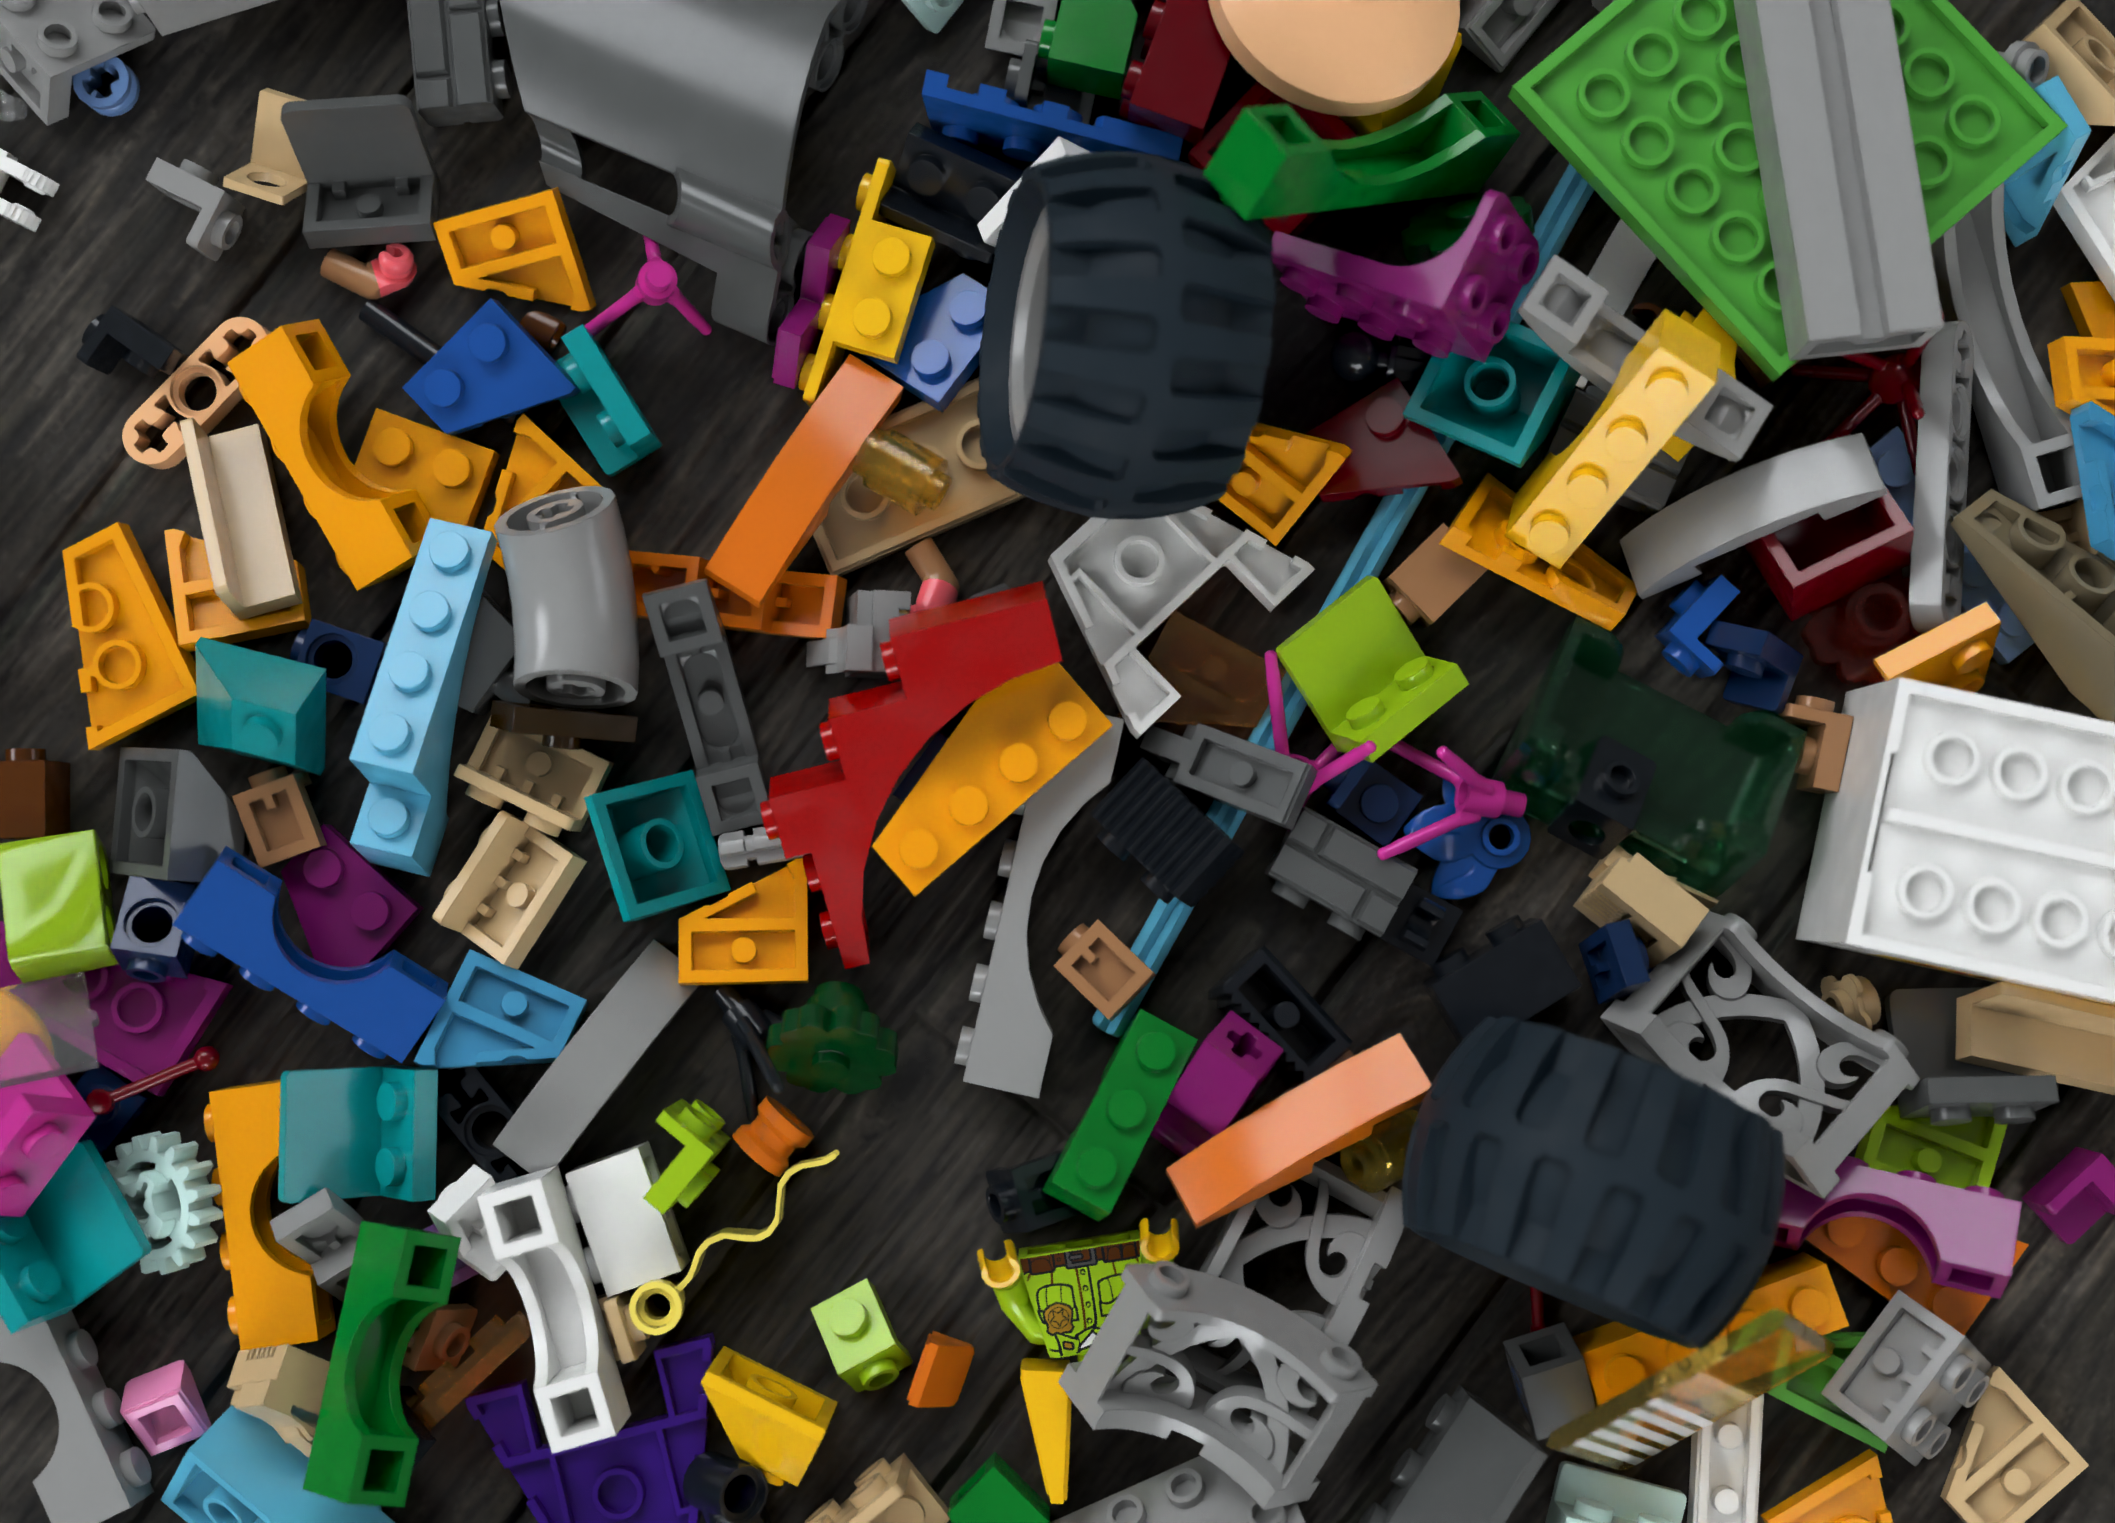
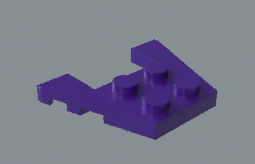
M713 1332L660 1345L654 1349L653 1353L668 1411L667 1414L624 1424L616 1436L552 1454L549 1443L543 1444L541 1442L527 1379L472 1392L465 1398L467 1409L475 1421L479 1419L495 1446L492 1449L504 1469H510L528 1498L526 1504L538 1523H700L701 1510L691 1506L686 1500L683 1481L690 1463L698 1455L705 1453L707 1448L710 1400L701 1385V1381L707 1369L714 1361L715 1338Z

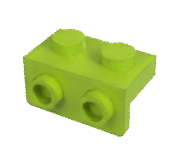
M680 1099L664 1109L656 1119L660 1126L685 1145L643 1197L663 1215L677 1202L687 1209L694 1200L698 1199L721 1171L712 1161L731 1139L721 1130L726 1124L724 1119L711 1107L698 1099L691 1105L684 1099Z

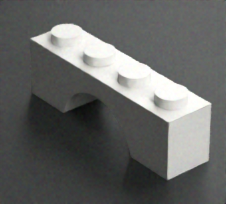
M559 1166L496 1183L477 1196V1200L495 1261L503 1265L510 1273L527 1312L533 1337L536 1363L533 1391L551 1452L553 1454L616 1436L631 1416V1411Z

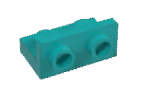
M581 324L562 336L561 339L570 353L556 362L573 379L580 392L568 399L560 398L559 401L604 473L613 477L663 445L598 341L588 329Z

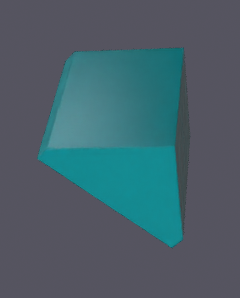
M693 770L592 794L584 798L623 922L641 920L731 890L725 869L720 862L718 847L714 836H712Z

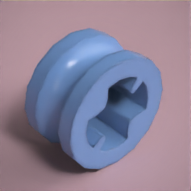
M117 57L72 77L73 88L79 99L100 115L109 117L123 115L131 110L138 101L140 93L139 79L134 71ZM105 72H109L116 79H119L111 83L112 94L108 97H104L97 90H94L102 85L100 75Z

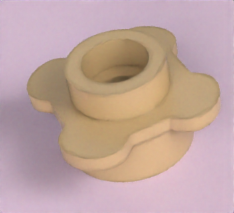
M1854 974L1844 975L1842 980H1837L1832 975L1822 979L1821 1000L1851 1020L1872 1030V1025H1875L1881 1016V1003L1873 984L1867 978L1855 976Z

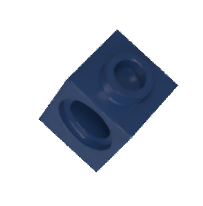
M312 618L308 630L303 629L297 635L291 649L290 660L325 668L327 692L367 705L387 643ZM347 645L353 658L351 668L344 676L335 678L329 670L330 655L336 648Z
M129 876L110 945V950L122 970H126L127 975L152 983L164 982L167 976L188 979L195 949L182 939L181 934L183 931L173 926V923L195 891V885ZM161 924L172 926L170 933L163 940L155 943L142 941L145 933L150 928Z

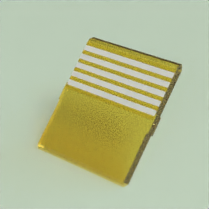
M1773 1308L1551 1432L1546 1446L1620 1471L1630 1469L1739 1409L1744 1404L1830 1358L1835 1344L1790 1314Z

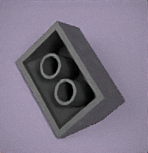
M1459 1384L1452 1396L1444 1394L1435 1403L1425 1423V1426L1430 1429L1416 1451L1408 1448L1402 1454L1391 1473L1390 1481L1394 1485L1381 1505L1373 1502L1363 1513L1358 1523H1505L1548 1455L1522 1425Z

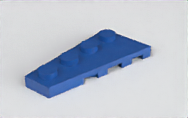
M929 69L926 70L922 98L931 129L972 148L977 149L978 144L1003 148V154L1010 158L1033 162L1060 136L1092 153L1135 152L1161 156L1179 162L1183 160V138L1171 133L1108 116L1097 117L1095 125L1092 126L1082 123V115L1070 109V106L1045 100L1042 104L1035 105L1031 110L1020 107L1017 102L1007 98V90L981 83L978 92L970 94L947 88L948 74Z

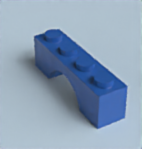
M225 846L173 923V926L183 931L181 934L182 939L202 954L214 957L217 953H220L241 966L239 968L240 974L258 988L273 991L276 987L296 999V1007L311 1020L322 1025H329L332 1021L354 1034L352 1036L353 1042L369 1055L379 1059H384L388 1055L402 1063L446 1001L448 982L396 950L390 951L373 962L352 967L332 966L309 957L292 942L282 924L279 899L283 880Z

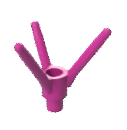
M644 235L647 263L640 269L635 287L584 325L595 336L641 302L652 306L663 305L667 302L674 306L701 334L707 336L712 332L711 325L677 287L676 271L669 263L662 260L659 243Z
M1269 650L1265 652L1264 658L1275 751L1308 763L1318 771L1304 802V807L1316 789L1374 753L1376 744L1373 741H1366L1339 758L1337 757L1342 752L1337 751L1332 743L1315 760H1310L1298 754H1291L1289 752L1277 653L1274 650Z
M1400 740L1389 750L1454 784L1456 788L1454 796L1456 813L1378 849L1377 856L1382 861L1387 860L1458 827L1477 823L1482 817L1497 819L1500 814L1520 818L1526 810V794L1507 790L1504 782L1483 777L1445 746H1440L1436 750L1437 757L1443 761L1441 762Z

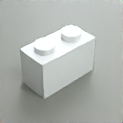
M649 1141L577 1166L565 1174L568 1183L565 1186L575 1224L578 1222L582 1223L589 1246L585 1247L583 1251L592 1281L595 1285L603 1283L607 1297L642 1286L650 1280L661 1279L680 1272L691 1261L673 1209L670 1208L663 1215L643 1199L645 1194L661 1176Z

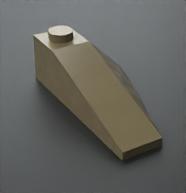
M1993 489L1988 490L1959 513L1951 522V526L2070 693L2086 705L2100 720L2115 723V561L2100 552L2094 555L2066 540V534L2061 525Z

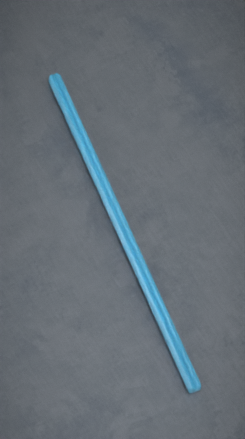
M1570 163L1534 226L1535 233L1533 235L1539 243V263L1533 278L1529 283L1522 286L1510 310V321L1520 324L1523 319L1517 310L1549 260L1555 254L1558 256L1594 191ZM1432 430L1447 454L1454 439ZM1429 486L1403 489V494L1383 496L1318 614L1364 577H1379ZM1286 671L1281 679L1287 736L1289 738L1307 706V702ZM1268 702L1247 741L1275 751ZM1213 800L1206 815L1232 839L1246 812ZM1176 897L1169 904H1166L1160 898L1158 899L1130 949L1156 975L1194 908L1178 900ZM1154 978L1112 1022L1097 1009L1093 1015V1024L1113 1037L1119 1038L1122 1036Z

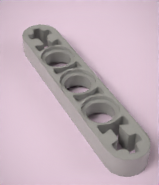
M1964 320L1943 322L1944 327L1931 338L1921 356L1919 396L1925 415L1921 420H1918L1913 509L1914 536L1911 550L1909 586L1910 618L1917 632H1928L1961 614L1964 542L1951 526V522L1959 513L1966 509L1974 345L1970 327Z

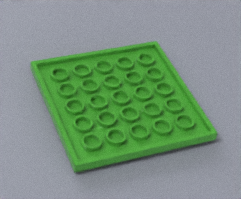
M1614 0L1515 83L1508 97L1768 378L1774 382L1798 360L1789 361L1733 0ZM1890 0L1930 245H1932L2057 137L2068 125L1948 0Z

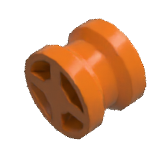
M767 1095L758 1105V1116L751 1124H742L732 1137L740 1148L757 1164L771 1174L780 1177L789 1167L788 1157L796 1148H805L814 1138V1135L788 1108Z

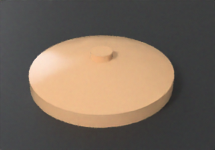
M1208 0L1214 23L1225 45L1234 58L1253 78L1274 94L1305 109L1335 116H1365L1381 113L1398 107L1417 95L1432 80L1449 56L1457 36L1460 20V0Z

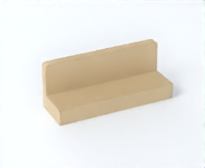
M193 417L181 420L180 427L216 595L239 620L302 604L303 601L266 433L259 424H254L208 436Z
M1998 982L1957 998L1955 1061L2025 1076L2055 1075L2056 1083L2115 1095V1006L2014 983Z

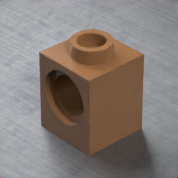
M1444 523L1430 534L1382 582L1383 587L1389 592L1388 595L1408 625H1412L1416 620L1424 628L1433 624L1488 570L1439 544L1448 530Z

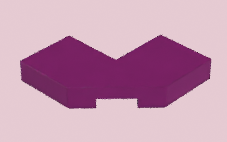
M830 213L828 217H825L806 244L800 298L777 330L772 371L773 383L795 389L799 383L801 368L806 356L809 353L816 354L823 333L822 330L818 329V317L826 295L828 293L835 294L842 271L838 270V258L843 241L847 234L850 233V219Z

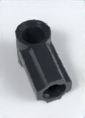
M707 1451L698 1455L690 1463L684 1475V1496L691 1506L702 1511L706 1523H772L765 1507L768 1496L767 1479L761 1470L717 1451Z

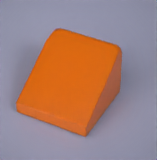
M933 1331L932 1334L929 1333L906 1399L909 1400L908 1405L917 1408L954 1406L959 1399L975 1353L974 1346Z

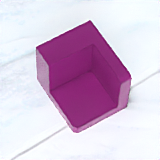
M2076 1146L2021 1199L2061 1242L2073 1244L2104 1214L2110 1213L2115 1215V1167L2102 1153Z

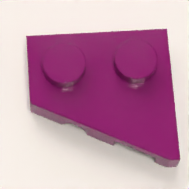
M323 824L321 830L327 845L293 857L282 869L281 874L314 959L324 964L340 967L364 965L379 959L424 908L379 867L369 863L349 843L350 841L331 824Z

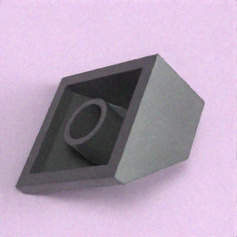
M138 747L120 748L109 873L161 880L201 882L225 846L248 859L249 841L245 835V829L236 806L191 750Z

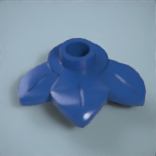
M1444 779L1442 780V796L1445 804L1430 807L1414 816L1403 827L1405 836L1456 813L1454 805L1456 788L1454 784ZM1500 814L1497 819L1482 817L1477 823L1458 827L1417 846L1416 848L1433 860L1440 861L1432 879L1431 893L1442 899H1462L1483 892L1489 886L1497 869L1514 866L1525 857L1531 843V831L1523 815L1517 818ZM1498 824L1505 826L1510 833V842L1503 849L1493 847L1489 841L1490 830Z

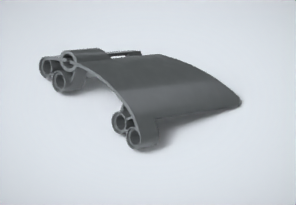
M500 0L507 41L523 108L532 118L541 142L542 158L539 160L546 185L551 188L558 187L559 191L564 195L716 272L717 276L711 307L713 321L771 346L775 345L777 330L795 306L794 292L796 288H801L806 244L814 234L799 226L785 210L792 159L804 100L808 87L824 92L835 81L844 56V35H850L860 25L869 0ZM576 134L674 175L678 191L674 212L671 215H667L586 181L585 163Z

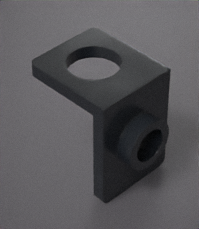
M1607 735L1601 736L1594 746L1576 795L1550 821L1547 831L1596 859H1604L1634 830L1657 769L1656 763ZM1577 820L1591 822L1601 828L1605 836H1586L1578 832L1571 822Z

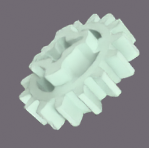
M161 1131L132 1137V1142L119 1144L115 1148L118 1160L106 1162L105 1164L152 1247L151 1252L140 1260L141 1273L148 1274L160 1271V1274L164 1275L189 1268V1264L204 1260L206 1253L203 1246L214 1244L219 1238L210 1227V1223L223 1219L224 1213L218 1207L213 1206L212 1197L222 1192L219 1184H209L206 1177L213 1167L211 1160L198 1163L195 1159L198 1153V1144L195 1141L181 1144L180 1132L177 1131L161 1134ZM151 1163L156 1164L154 1169L150 1167ZM167 1236L172 1239L171 1242L166 1240Z

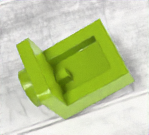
M867 1278L810 1308L838 1376L856 1392L863 1390L873 1391L889 1385L899 1376L900 1370L913 1363L908 1350L897 1339L875 1286Z

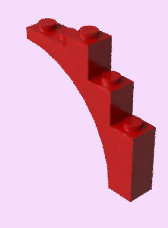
M1043 581L890 618V640L881 642L880 650L889 682L901 679V681L830 698L829 721L819 723L828 761L840 760L770 777L768 800L760 802L766 834L769 840L780 838L786 859L803 855V865L811 892L822 890L828 911L819 913L828 950L839 948L845 970L870 964V937L863 902L864 868L876 822L899 776L926 741L968 704L1015 677L1062 661Z

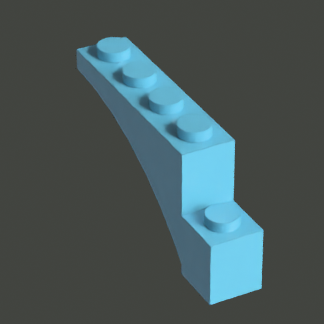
M430 518L349 757V760L369 781L349 843L369 863L427 877L431 876L449 820L446 814L456 713L472 631L497 540L491 531Z

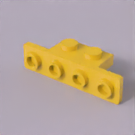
M879 157L873 174L865 173L858 188L856 210L861 211L854 234L848 233L845 237L839 253L838 270L842 271L836 292L835 294L828 293L821 305L818 329L822 330L823 333L816 354L809 353L806 356L799 376V389L804 391L803 400L810 408L839 370L845 350L898 364L935 248V242L931 236L885 224L887 218L878 214L880 201L891 188L896 174V169L891 160Z

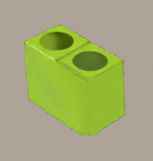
M92 829L0 843V886L7 953L12 970L24 986L118 965V961L110 950L115 930L114 911L111 906L112 892L106 849L96 831Z

